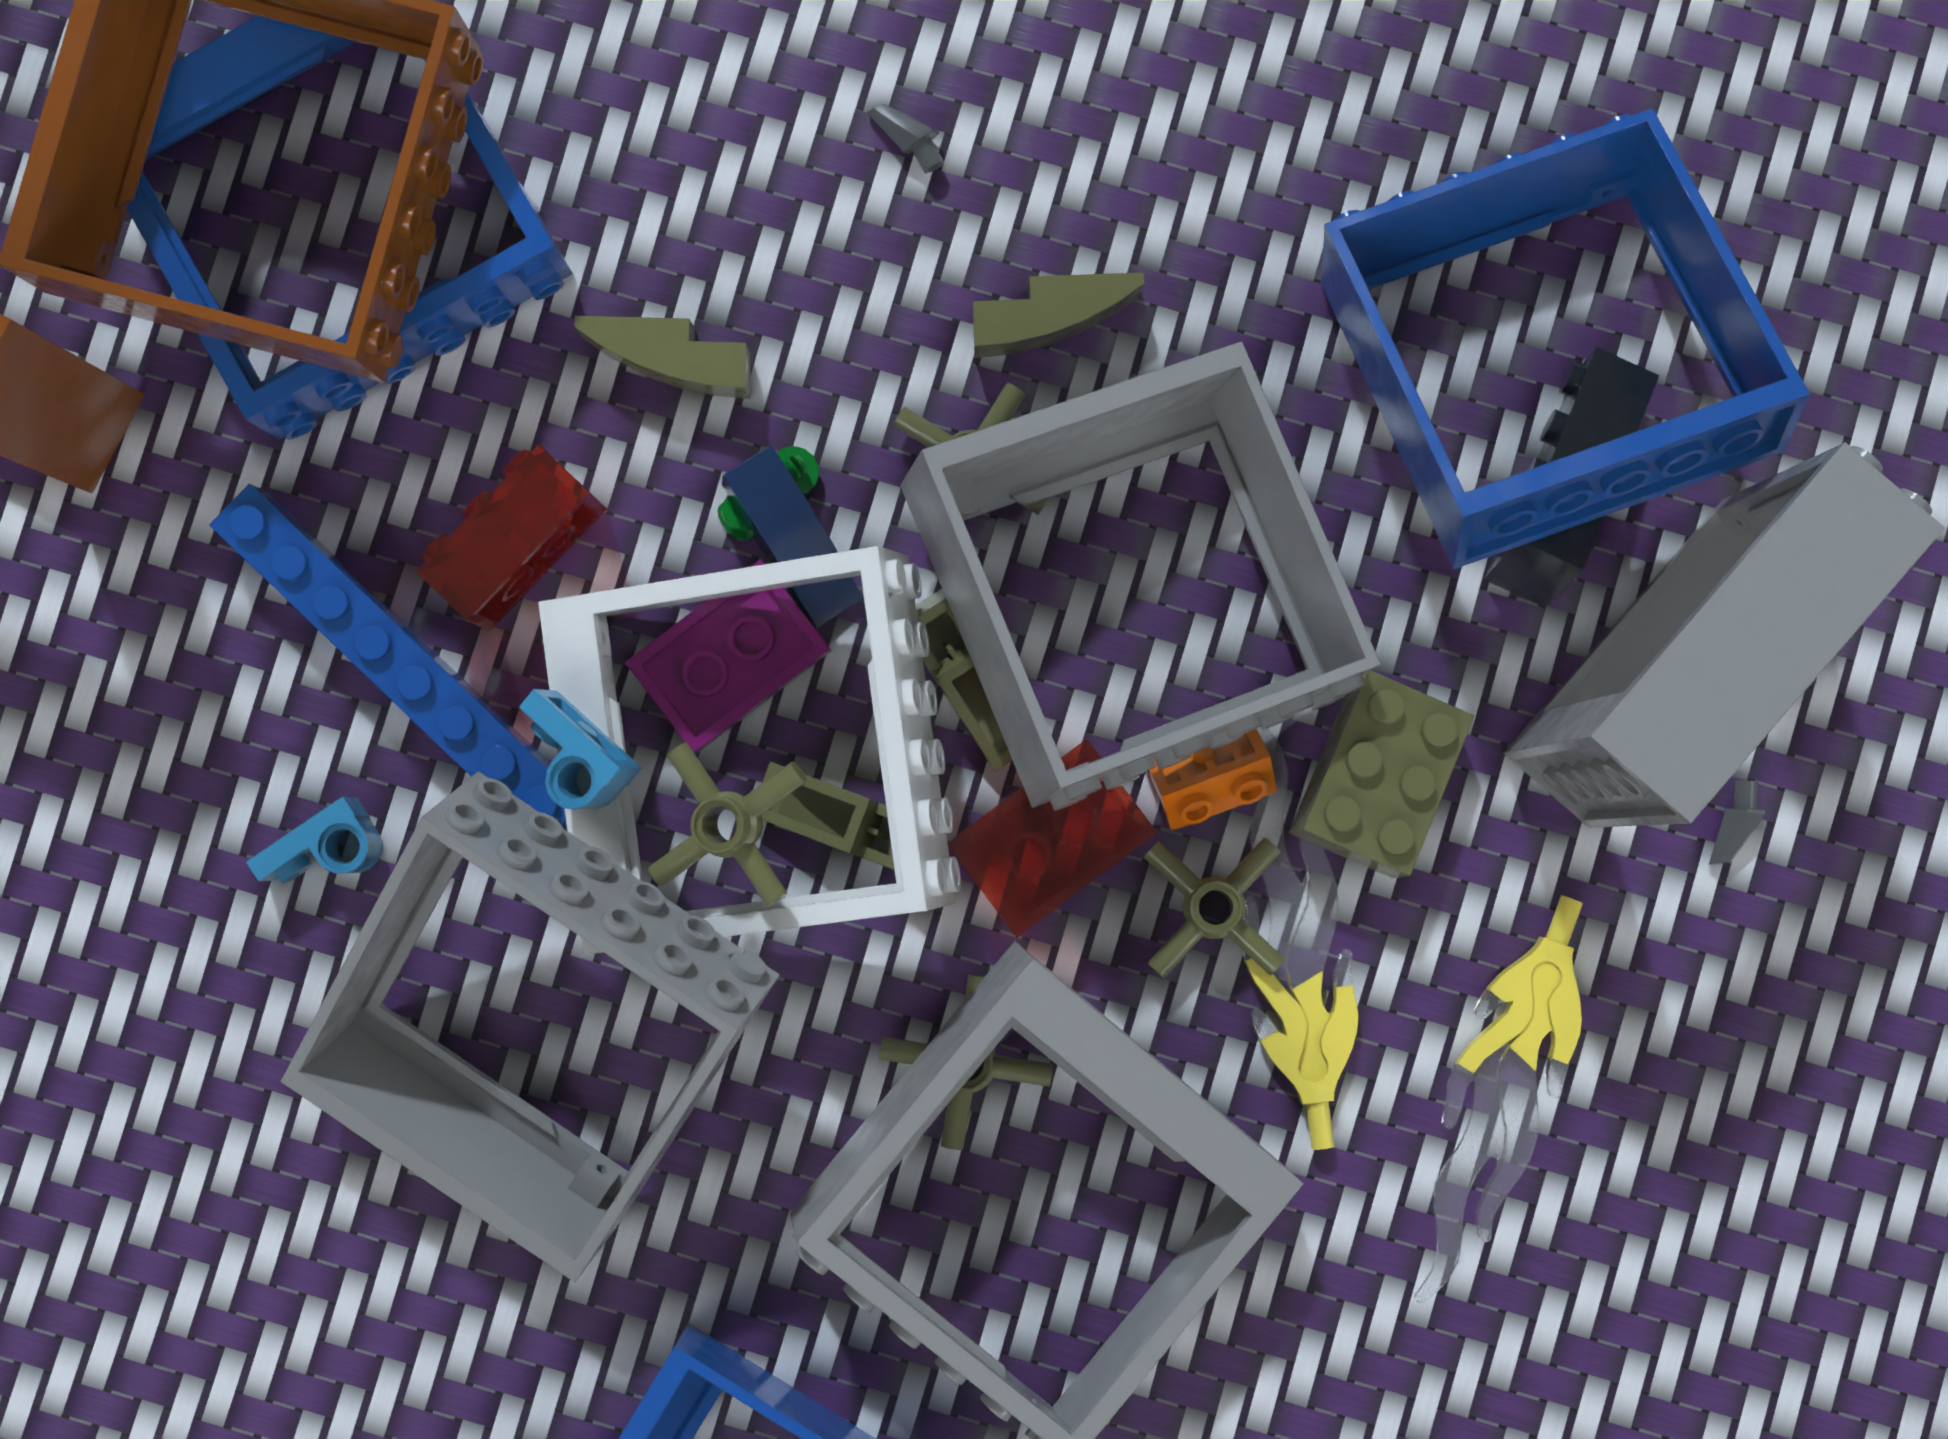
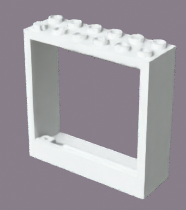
M880 546L538 602L549 690L558 691L626 753L621 709L616 697L607 616L861 575L872 660L867 667L896 883L783 898L770 907H767L764 901L686 911L691 915L705 919L723 937L921 912L955 904L954 892L960 891L961 875L956 857H949L946 833H951L953 830V816L949 800L941 798L938 777L939 774H944L945 756L940 740L933 739L930 716L937 713V697L932 681L925 680L922 657H928L929 638L925 624L917 621L915 599L921 597V579L916 564H910L908 555ZM561 746L557 748V753L561 751ZM585 766L580 768L576 779L577 787L583 795L590 789L592 780L590 772ZM630 784L625 786L616 799L607 806L597 809L574 810L565 808L567 831L587 845L603 850L611 857L615 864L643 881ZM581 937L583 955L603 953Z

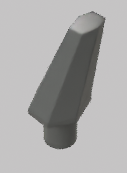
M886 104L872 108L867 112L899 146L902 153H914L925 174L938 169L944 164L940 153L932 141L939 134L938 130Z
M1734 781L1733 809H1724V817L1709 865L1731 863L1766 816V810L1757 809V781Z

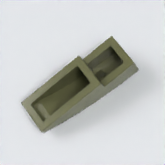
M1144 272L1029 276L1028 299L973 301L974 358L1011 355L1046 347L1094 327L1114 316L1140 297L1144 286Z
M575 316L574 327L585 341L611 359L644 376L677 388L708 395L750 399L751 352L747 343L696 341V330L690 318Z
M941 588L915 605L917 621L925 624L929 638L928 657H922L923 663L993 770L997 771L1011 762L1012 758L946 596Z
M770 762L762 783L783 769L784 766ZM805 775L807 781L761 814L764 821L895 870L885 804Z

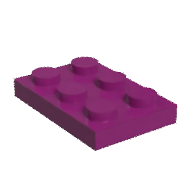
M760 559L752 566L764 565L765 563ZM784 588L706 600L628 659L625 664L681 738L697 754L832 650Z

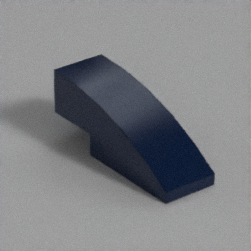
M772 445L723 475V488L752 529L754 540L770 563L838 552L811 505ZM852 577L787 587L816 630L863 600V596Z

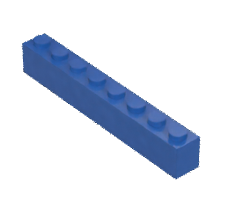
M249 483L209 524L212 529L471 777L479 771L488 778L502 782L511 790L513 795L538 812L554 817L562 825V828L567 831L565 808L554 803L548 795L545 785L546 771L551 763L270 493Z

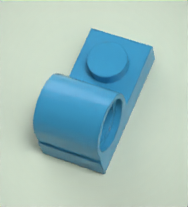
M533 689L519 706L534 721L530 728L542 741L554 748L562 747L548 767L545 779L548 795L554 803L562 808L575 810L597 809L607 806L616 799L625 786H628L642 769L641 766L558 691ZM583 766L588 769L592 779L591 787L585 795L579 791L576 783L577 774Z
M342 796L249 859L246 863L258 881H275L279 878L282 884L290 882L311 868L312 863L308 858L314 855L318 863L325 870L335 874L362 873L371 869L378 862L382 853V839L359 799ZM347 831L353 832L360 843V850L357 856L350 862L344 861L338 852V841Z

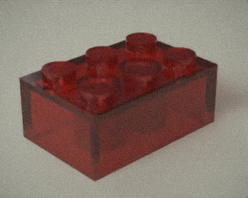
M540 444L531 452L528 449L522 450L507 464L503 471V475L506 477L505 480L491 494L484 491L468 504L462 514L466 520L451 536L444 533L426 548L421 557L425 563L416 571L462 617L488 631H491L607 510L597 498Z
M1088 739L1061 757L1066 770L1086 762L1091 763L1102 759ZM1101 781V789L1086 795L1087 798L1056 811L1053 810L1050 802L1032 808L1024 787H1021L947 843L1016 938L1157 833L1122 785L1107 790L1104 782Z

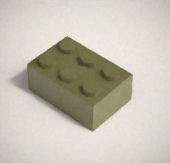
M1371 670L1362 675L1365 686L1345 694L1289 834L1391 878L1411 876L1475 715Z

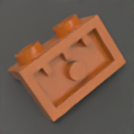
M1257 729L1243 734L1242 738L1222 747L1211 750L1210 746L1191 754V758L1159 770L1156 761H1154L1156 767L1148 770L1162 802L1166 820L1171 830L1201 823L1211 816L1243 804H1252L1262 797L1277 791L1271 757Z

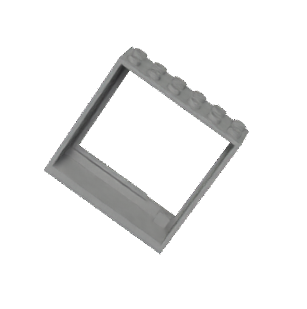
M1242 341L923 449L900 485L1032 808L1047 802L1051 803L1054 811L1065 808L1087 798L1086 795L1101 789V781L1104 782L1107 790H1111L1139 778V774L1155 768L1156 764L1154 761H1156L1159 770L1191 758V754L1210 746L1211 750L1222 747L1242 738L1243 734L1260 726L1262 730H1265L1293 718L1294 714L1310 707L1312 710L1327 706L1344 698L1345 694L1365 686L1362 675L1381 665ZM1210 442L1306 670L1125 739L1119 752L1066 770L966 529L964 520L1016 502L1029 505Z
M1846 442L1721 500L1507 747L1503 754L1588 828L1692 823L1945 527L1931 516L1932 508L1926 500L1911 490L1899 489L1881 473L1883 467L1871 453L1857 446L1850 447Z
M478 771L421 817L280 1082L576 1283L626 1215L778 979L779 974L766 966L763 960L755 953L742 950L717 933L705 919L689 914L668 900L656 886L637 879L615 864L611 857L603 850L587 845L563 829L562 825L554 817L538 812L513 795L505 784L496 779L488 778ZM463 857L718 1029L715 1037L629 1171L382 1004Z
M1014 941L790 1210V1216L794 1229L793 1237L800 1246L796 1252L809 1267L821 1275H825L830 1269L847 1283L843 1290L858 1306L867 1312H871L876 1306L892 1319L889 1327L902 1341L914 1349H917L922 1343L938 1355L935 1364L951 1380L962 1385L968 1379L984 1393L980 1396L981 1401L999 1418L1008 1421L1013 1415L1028 1427L1025 1435L1030 1439H1095L1304 1183L1272 1154L1020 944ZM1011 1027L1174 1162H1189L1227 1194L1053 1407L1008 1372L1003 1364L840 1235Z

